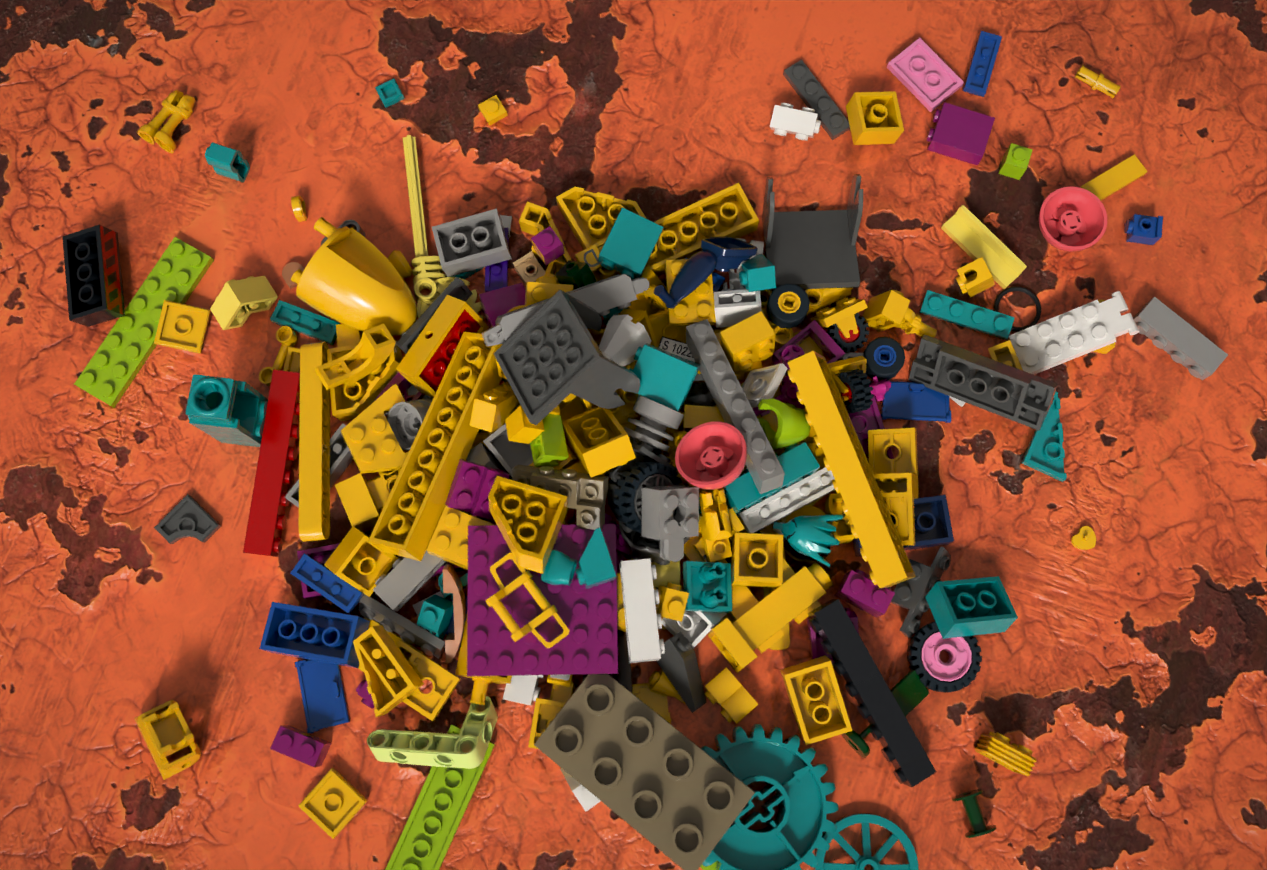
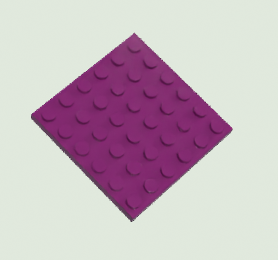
M603 524L601 529L616 573L615 580L586 589L585 584H579L576 572L571 585H552L541 580V573L529 570L533 576L531 579L550 605H554L558 611L556 613L570 631L565 638L551 648H546L532 632L514 642L511 638L512 633L494 608L487 605L485 601L500 591L490 571V567L512 552L497 525L468 526L467 676L618 674L616 524ZM562 525L552 550L562 552L570 558L577 560V569L579 568V561L595 530L579 528L577 525ZM512 560L506 561L496 570L504 587L522 575ZM524 585L501 600L520 628L543 613ZM553 615L535 628L547 642L553 641L563 633L562 627Z

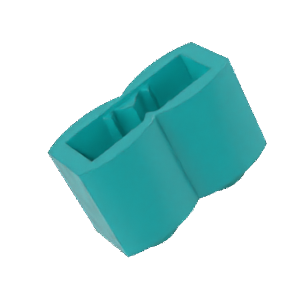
M212 142L206 149L205 158L207 163L213 166L215 173L239 182H245L250 165L247 160L243 159L242 153L239 150Z

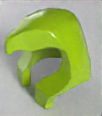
M773 398L760 401L758 404L759 410H772L777 415V432L771 429L769 422L764 418H757L773 450L798 443L809 436L811 427L806 420V412L803 409Z

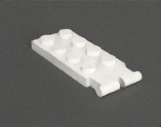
M1114 292L1111 295L1112 298L1099 303L1097 299L1009 335L1023 371L1034 375L1115 343L1116 337L1128 332L1130 335L1137 334L1139 329L1131 313L1121 316L1122 313L1129 310L1121 292Z

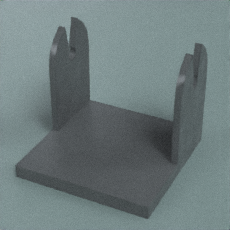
M860 174L853 176L846 210L774 212L775 194L772 192L773 178L767 177L762 223L765 256L775 265L776 288L783 284H795L802 289L859 287L860 276L855 245L863 211V189H860L862 176Z
M559 290L494 353L529 422L537 425L570 393L601 408L612 409L626 405L624 400L615 392L617 389L621 388L623 391L638 393L640 389L638 376L634 372L604 357L588 329L601 330L602 318L600 314L562 290Z

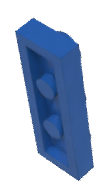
M984 31L980 32L964 85V92L981 97L985 96L1002 36Z
M305 553L290 573L349 614H351L364 593L336 576Z

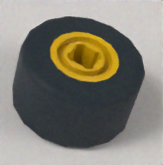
M795 284L779 285L772 291L768 299L767 314L769 319L780 328L790 329L797 327L804 321L808 313L810 304L808 295L801 287Z

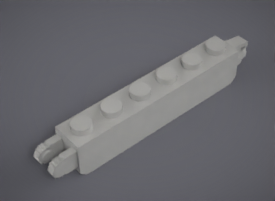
M617 274L566 293L596 310L600 316L609 314V309L617 307L619 310L631 306L630 302L637 300L636 294L650 288V282L647 278L631 279L625 274ZM550 298L498 316L495 321L496 325L482 332L485 345L504 344Z

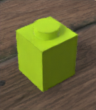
M1011 143L1003 156L998 174L1020 180L1027 170L1033 149Z

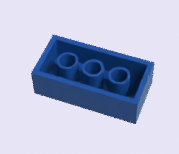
M272 602L259 649L280 655L359 668L360 663L353 641L368 630L370 621L354 615Z

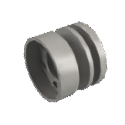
M638 395L633 410L641 415L640 420L628 418L627 421L636 425V429L633 431L624 427V430L637 443L643 442L654 450L668 452L670 446L661 443V440L664 437L673 441L674 438L665 431L667 427L678 429L684 415Z
M425 398L415 401H404L396 403L390 408L387 420L402 450H410L433 399Z

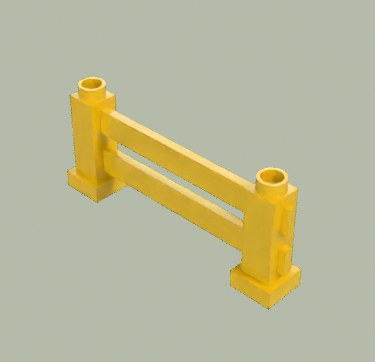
M641 415L637 416L634 419L640 420ZM630 422L621 425L623 428L627 427L633 431L636 429V425ZM667 427L665 432L671 435L681 430L679 428L672 429ZM566 440L567 445L571 448L569 441ZM699 488V493L705 490L706 493L710 492L712 495L711 490ZM699 533V536L690 537L684 544V556L688 561L704 562L694 548V545L701 539L702 533ZM783 558V583L779 587H769L772 592L760 602H758L747 586L732 585V612L729 613L735 621L731 623L728 618L724 619L710 631L708 637L736 673H738L758 657L754 653L756 648L762 654L785 636L781 631L784 626L793 619L797 624H800L809 616V612L821 606L817 600L827 593L826 590L832 586V581L824 569L817 563H813L808 568L805 566L795 573ZM725 559L713 561L714 563H728Z

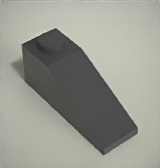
M679 632L664 642L665 653L661 654V659L656 662L693 713L706 703V697L695 651L691 647L689 640L684 637L682 632Z

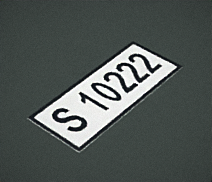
M662 336L658 348L695 362L686 343Z

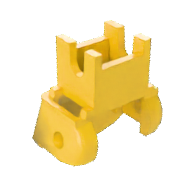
M170 700L134 718L163 780L191 767L199 760L201 749L197 743H194V736L181 713L179 704L175 700ZM190 745L191 753L170 764L168 763L167 756Z

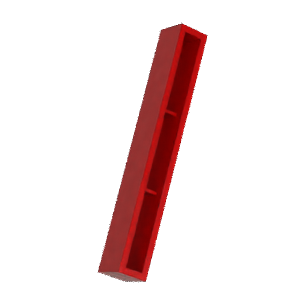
M273 370L243 553L278 557V552L280 553L283 547L281 533L287 521L286 516H284L285 508L290 502L285 496L288 493L289 483L291 484L294 478L292 464L297 458V447L295 446L296 440L299 438L300 373Z

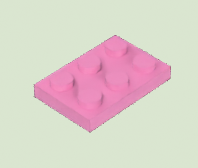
M921 38L917 39L887 65V68L930 112L964 84Z

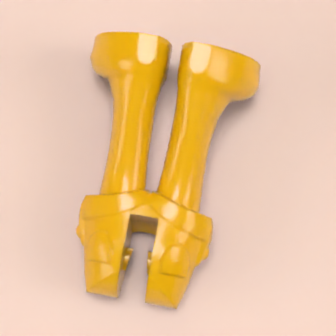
M176 89L162 101L161 105L163 108L155 118L139 128L138 135L150 144H155L156 142L163 150L173 153L176 150V144L172 139L173 132L183 119H188L191 116L195 98L187 94L184 95L183 92ZM171 115L167 123L159 130L163 122Z

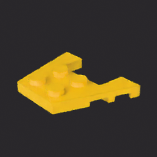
M397 384L391 386L341 430V434L361 474L402 468L408 452H403L385 416V413L389 412L390 408L396 403L405 401Z

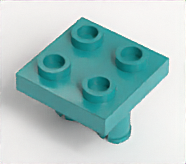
M698 561L683 562V589L689 593L685 611L732 612L731 564Z

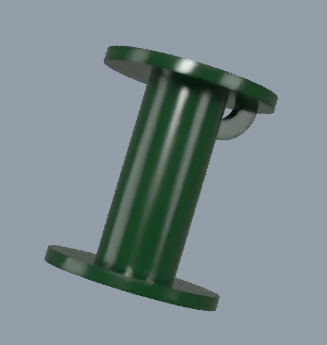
M983 789L967 791L952 797L953 801L962 800L972 831L965 834L966 838L985 835L997 829L996 825L986 826L976 796L983 793Z

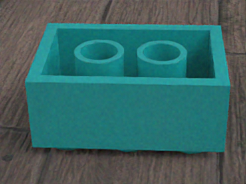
M999 576L936 582L925 597L943 639L1006 632L1018 618Z

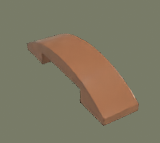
M446 564L443 568V593H453L454 633H448L445 639L446 663H451L462 641L467 609L465 593L460 578L453 566Z

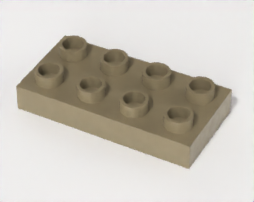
M589 674L534 744L683 870H698L755 794L745 783L609 674Z

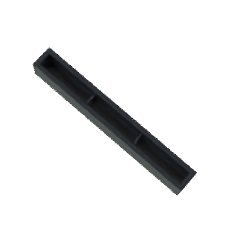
M831 599L809 612L811 628L821 636L823 649L827 654H831L835 661L833 663L834 669L840 676L843 675L847 682L845 684L847 692L851 697L856 698L859 704L857 709L864 719L867 718L871 727L869 730L875 740H879L883 746V749H881L883 756L888 762H892L896 769L893 772L897 780L901 784L914 787L936 773L935 768L840 600Z

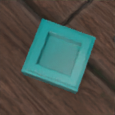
M394 78L375 87L385 108L405 99Z

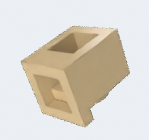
M532 251L513 262L515 271L525 285L526 282H536L537 278L545 274L544 269ZM532 269H535L533 273H528Z

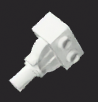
M741 266L738 267L737 273L734 272V269H730L728 272L730 289H728L727 283H724L722 291L714 292L716 328L731 327L761 311L760 290L749 292L740 283L739 272L742 271Z

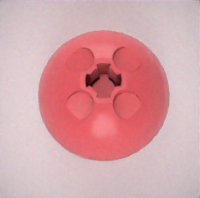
M1063 187L1052 192L1044 200L1039 212V228L1046 241L1055 248L1068 252L1081 251L1093 246L1102 238L1107 228V213L1100 199L1090 191L1079 187Z
M707 422L696 426L681 439L675 453L676 467L681 476L690 484L708 490L723 488L735 481L743 471L747 460V446L743 435L737 428L724 422Z

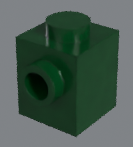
M569 260L555 274L560 284L573 285V290L597 281L589 265L585 262Z

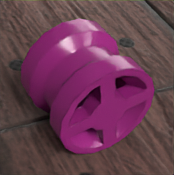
M788 345L782 351L780 362L789 370L788 360H794L805 353L798 345Z

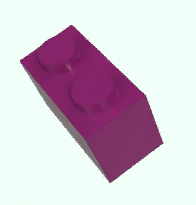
M283 725L279 727L270 749L312 767L322 766L331 743L292 726Z

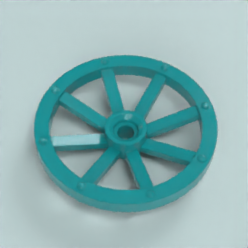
M858 813L846 816L834 823L837 826L835 832H825L822 836L828 844L834 839L855 860L854 864L824 862L826 851L816 848L815 852L818 865L814 870H864L867 864L871 865V870H919L917 855L908 836L890 820L874 814ZM861 823L863 855H859L839 834L841 830ZM869 823L880 825L892 833L873 857L871 856ZM899 840L905 850L908 864H879L881 859Z

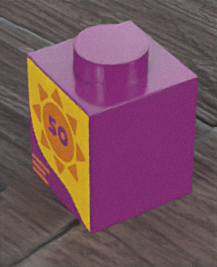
M550 226L531 238L534 250L545 265L564 254L563 243Z

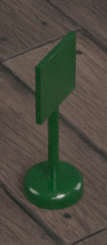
M914 669L890 690L905 716L929 694ZM871 725L860 734L854 730L842 734L846 742L863 758H866L870 753V748L864 738L871 733L869 730Z

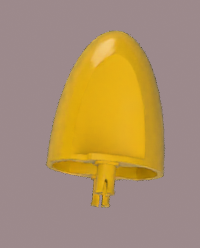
M319 218L314 225V229L328 239L316 251L304 271L302 272V270L298 269L292 275L291 281L297 284V297L322 314L360 331H365L384 323L392 336L406 333L416 322L417 307L412 292L400 273L370 241L352 227L348 228L347 226L336 228L325 218Z

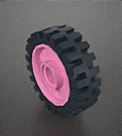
M932 622L919 629L910 640L911 643L907 650L909 652L907 660L910 663L909 668L916 671V674L920 677L919 680L928 689L938 692L961 690L971 684L970 682L975 680L977 672L980 671L981 666L979 665L982 662V656H980L981 648L977 645L978 640L976 637L964 636L943 639L936 622ZM942 650L947 651L949 654L947 663L942 662L939 658Z

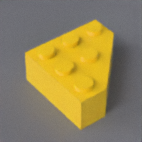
M576 186L556 197L560 212L583 250L594 244L597 248L605 244L622 207L646 218L636 201L628 199L625 201L614 198L612 195L585 191L584 188Z
M396 343L389 357L373 372L351 385L346 386L343 383L330 389L332 416L341 421L352 420L375 401L376 397L398 373L396 368L402 361V352ZM358 344L326 349L327 362L346 355Z
M497 476L488 495L489 511L518 566L543 574L567 513L568 496Z

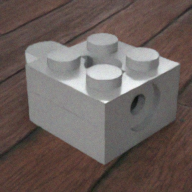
M681 484L642 487V537L660 540V558L678 562L684 557V538L699 536V488Z

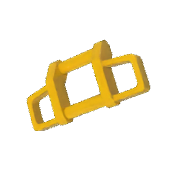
M508 553L490 567V571L500 591L492 595L485 602L489 607H493L512 633L511 638L514 642L532 632L546 648H551L569 634L568 627L556 613L558 611L554 605H550L531 579L533 576L529 570L526 571L518 566L512 553ZM512 560L522 575L504 587L496 570L506 561ZM524 585L543 613L520 628L501 600ZM553 615L562 627L563 633L553 641L547 642L535 628Z

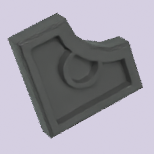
M187 494L154 528L170 544H174L179 539L186 537L197 538L205 543L221 525L191 495Z

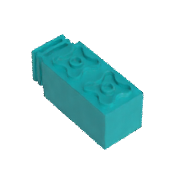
M194 374L185 414L188 415L190 424L221 443L260 447L268 399L247 382Z

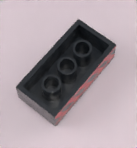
M96 225L63 236L69 321L89 327L125 316L118 233L104 226Z

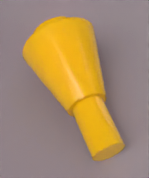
M661 669L659 672L654 671L648 680L650 684L649 689L675 697L686 704Z

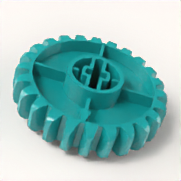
M760 724L752 726L749 738L742 727H734L732 743L723 734L716 735L715 742L718 748L716 752L712 748L702 746V750L746 785L754 781L768 784L760 791L753 790L755 794L702 865L707 867L718 860L716 870H802L800 864L803 862L816 868L818 861L813 854V850L817 848L822 851H828L830 848L828 842L821 837L822 833L835 832L837 829L833 822L826 819V814L838 811L839 805L826 801V795L832 793L836 786L834 783L821 782L820 778L825 775L828 767L826 764H811L816 754L815 749L810 747L799 752L800 737L797 735L790 736L783 743L782 729L779 727L772 728L767 738H765L763 727ZM775 791L776 794L761 805L764 809L762 814L754 811L743 821H740L739 818L755 806L751 801L754 797L755 799L763 800ZM779 803L778 814L773 821L771 818L775 812L772 808ZM757 820L766 822L768 827L762 830L748 829Z

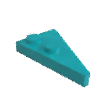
M1055 391L1054 401L1040 431L1035 430L1021 463L1064 482L1067 474L1064 473L1063 462L1065 451L1062 446L1064 441L1063 428L1059 416L1061 405L1058 392Z

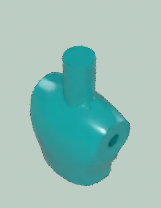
M552 550L543 574L541 573V580L552 585H571L577 567V560L570 558L562 552Z

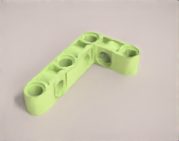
M486 696L485 705L471 703L459 734L379 729L369 734L367 744L374 757L381 762L472 769L478 767L484 759L498 714L491 699Z

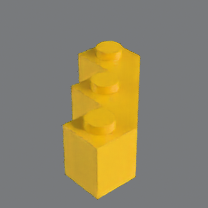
M527 202L519 219L521 231L535 236L550 226L563 243L549 210ZM564 243V254L549 263L544 275L549 277L555 276L571 260ZM532 245L531 249L535 258L542 261Z
M574 398L567 402L562 401L549 414L559 415L560 410ZM521 405L505 419L508 441L530 444L545 431L543 419L537 425L530 423Z

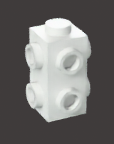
M788 103L774 106L770 128L774 130V134L786 136L787 133L794 134L796 139L808 141V138H814V134L819 133L821 120H818L819 116L814 113V109L802 107V110L793 109L794 105Z

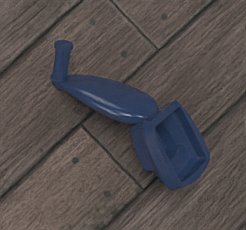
M728 236L702 239L701 248L703 251L695 253L686 261L675 277L669 294L663 285H658L654 289V294L659 296L667 308L673 309L683 298L701 285L714 269L721 272L738 269L742 261H747L750 257L757 255L758 248L750 243Z

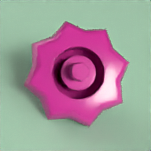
M873 376V381L869 383V386L873 388L871 393L875 396L876 401L885 399V393L891 388V382L887 379L880 380L877 376Z

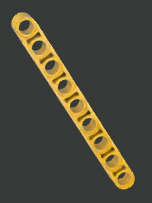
M326 342L303 344L300 348L299 536L303 542L325 540L330 535V389L326 390L315 372L317 366L328 363L326 349H329Z

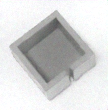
M506 423L483 441L511 477L512 469L515 466H529L533 462L530 444L508 441Z

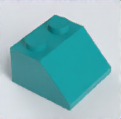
M601 528L595 529L579 561V568L575 571L579 584H585L586 589L613 581L616 578Z

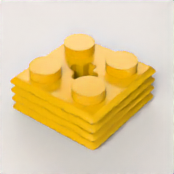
M990 731L989 735L982 734L981 739H978L980 743H977V747L974 748L976 752L1015 773L1025 776L1031 775L1030 771H1033L1034 762H1037L1036 758L1031 756L1032 750L1014 743L1010 745V739L997 732Z

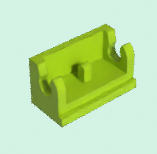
M548 414L543 418L545 431L530 443L535 467L558 466L557 460H566L569 457L561 415Z

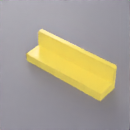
M961 205L957 212L941 227L974 261L983 257L993 276V280L1003 289H1006L1027 268L964 205Z

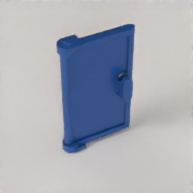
M890 381L891 388L885 393V399L882 400V420L902 419L951 423L952 418L948 395L927 388L924 384Z
M314 660L295 662L306 717L307 733L312 734L323 728L350 722L339 665Z

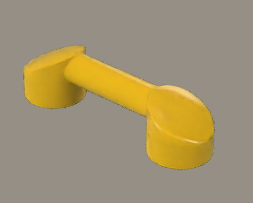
M282 326L276 332V339L282 345L273 367H265L259 373L260 382L266 386L271 385L273 370L282 369L288 347H294L296 344L297 335L289 326Z

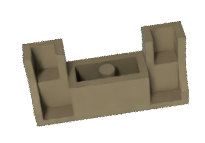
M517 465L512 469V480L568 496L567 508L577 509V526L579 528L592 530L603 528V524H605L608 476L599 475L591 478L589 474L579 473L575 469L556 470L552 466L533 467Z

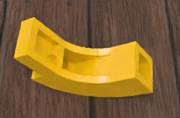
M383 323L363 331L361 341L352 351L338 359L317 366L315 372L326 390L343 383L346 386L351 385L378 368L389 357L396 341Z

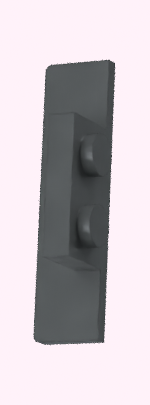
M940 547L931 567L909 559L916 577L898 583L894 590L895 594L891 603L909 610L900 628V631L908 638H912L913 634L918 631L920 619L923 613L929 609L925 598L936 582L941 581L940 578L944 570H947L950 565L951 555L944 547Z

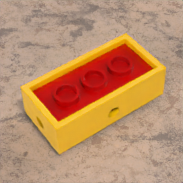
M446 295L396 370L421 393L434 398L463 332L482 334L489 326L465 301Z

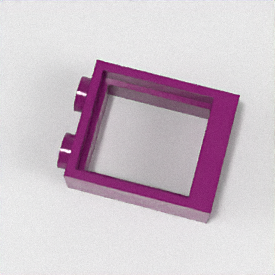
M814 320L773 353L772 365L781 364L780 359L785 347L793 344L799 345L809 336L830 358L827 363L842 360L845 352Z

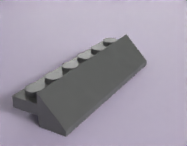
M927 335L921 338L917 357L913 361L908 379L914 383L924 384L927 388L1039 431L1054 401L1053 397L1058 386L1055 382Z

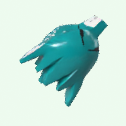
M843 515L797 516L787 523L774 522L773 531L783 535L790 546L798 553L810 556L830 567V563L820 555H828L831 550L827 547L839 545L840 541L831 533L836 531V527L827 522L841 520Z

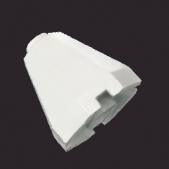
M628 314L613 315L599 345V349L604 357L622 367L636 361L634 356L639 346L643 348L644 344H651L652 341L644 325L640 322L636 324L631 322L633 318Z

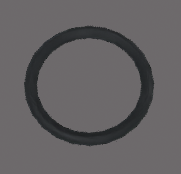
M1010 287L1003 290L997 296L994 303V311L999 312L998 306L1001 298L1012 291L1024 292L1035 302L1037 312L1034 320L1024 327L1012 326L1011 331L1019 332L1038 323L1041 316V304L1032 291L1023 287Z

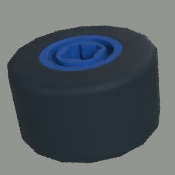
M876 338L868 344L863 352V357L867 359L866 374L872 379L873 376H877L880 380H890L897 375L904 365V349L900 343L892 338Z

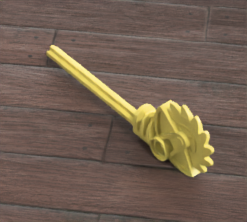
M407 135V137L402 139L415 258L412 259L411 265L415 267L412 274L415 276L413 284L415 299L418 302L417 316L419 319L456 277H447L445 274H442L444 271L441 267L439 256L428 255L416 137ZM459 278L469 287V281ZM429 289L431 293L429 295H422L420 291ZM474 289L471 291L472 295L466 303L478 314L482 308L480 302L475 303L477 291Z

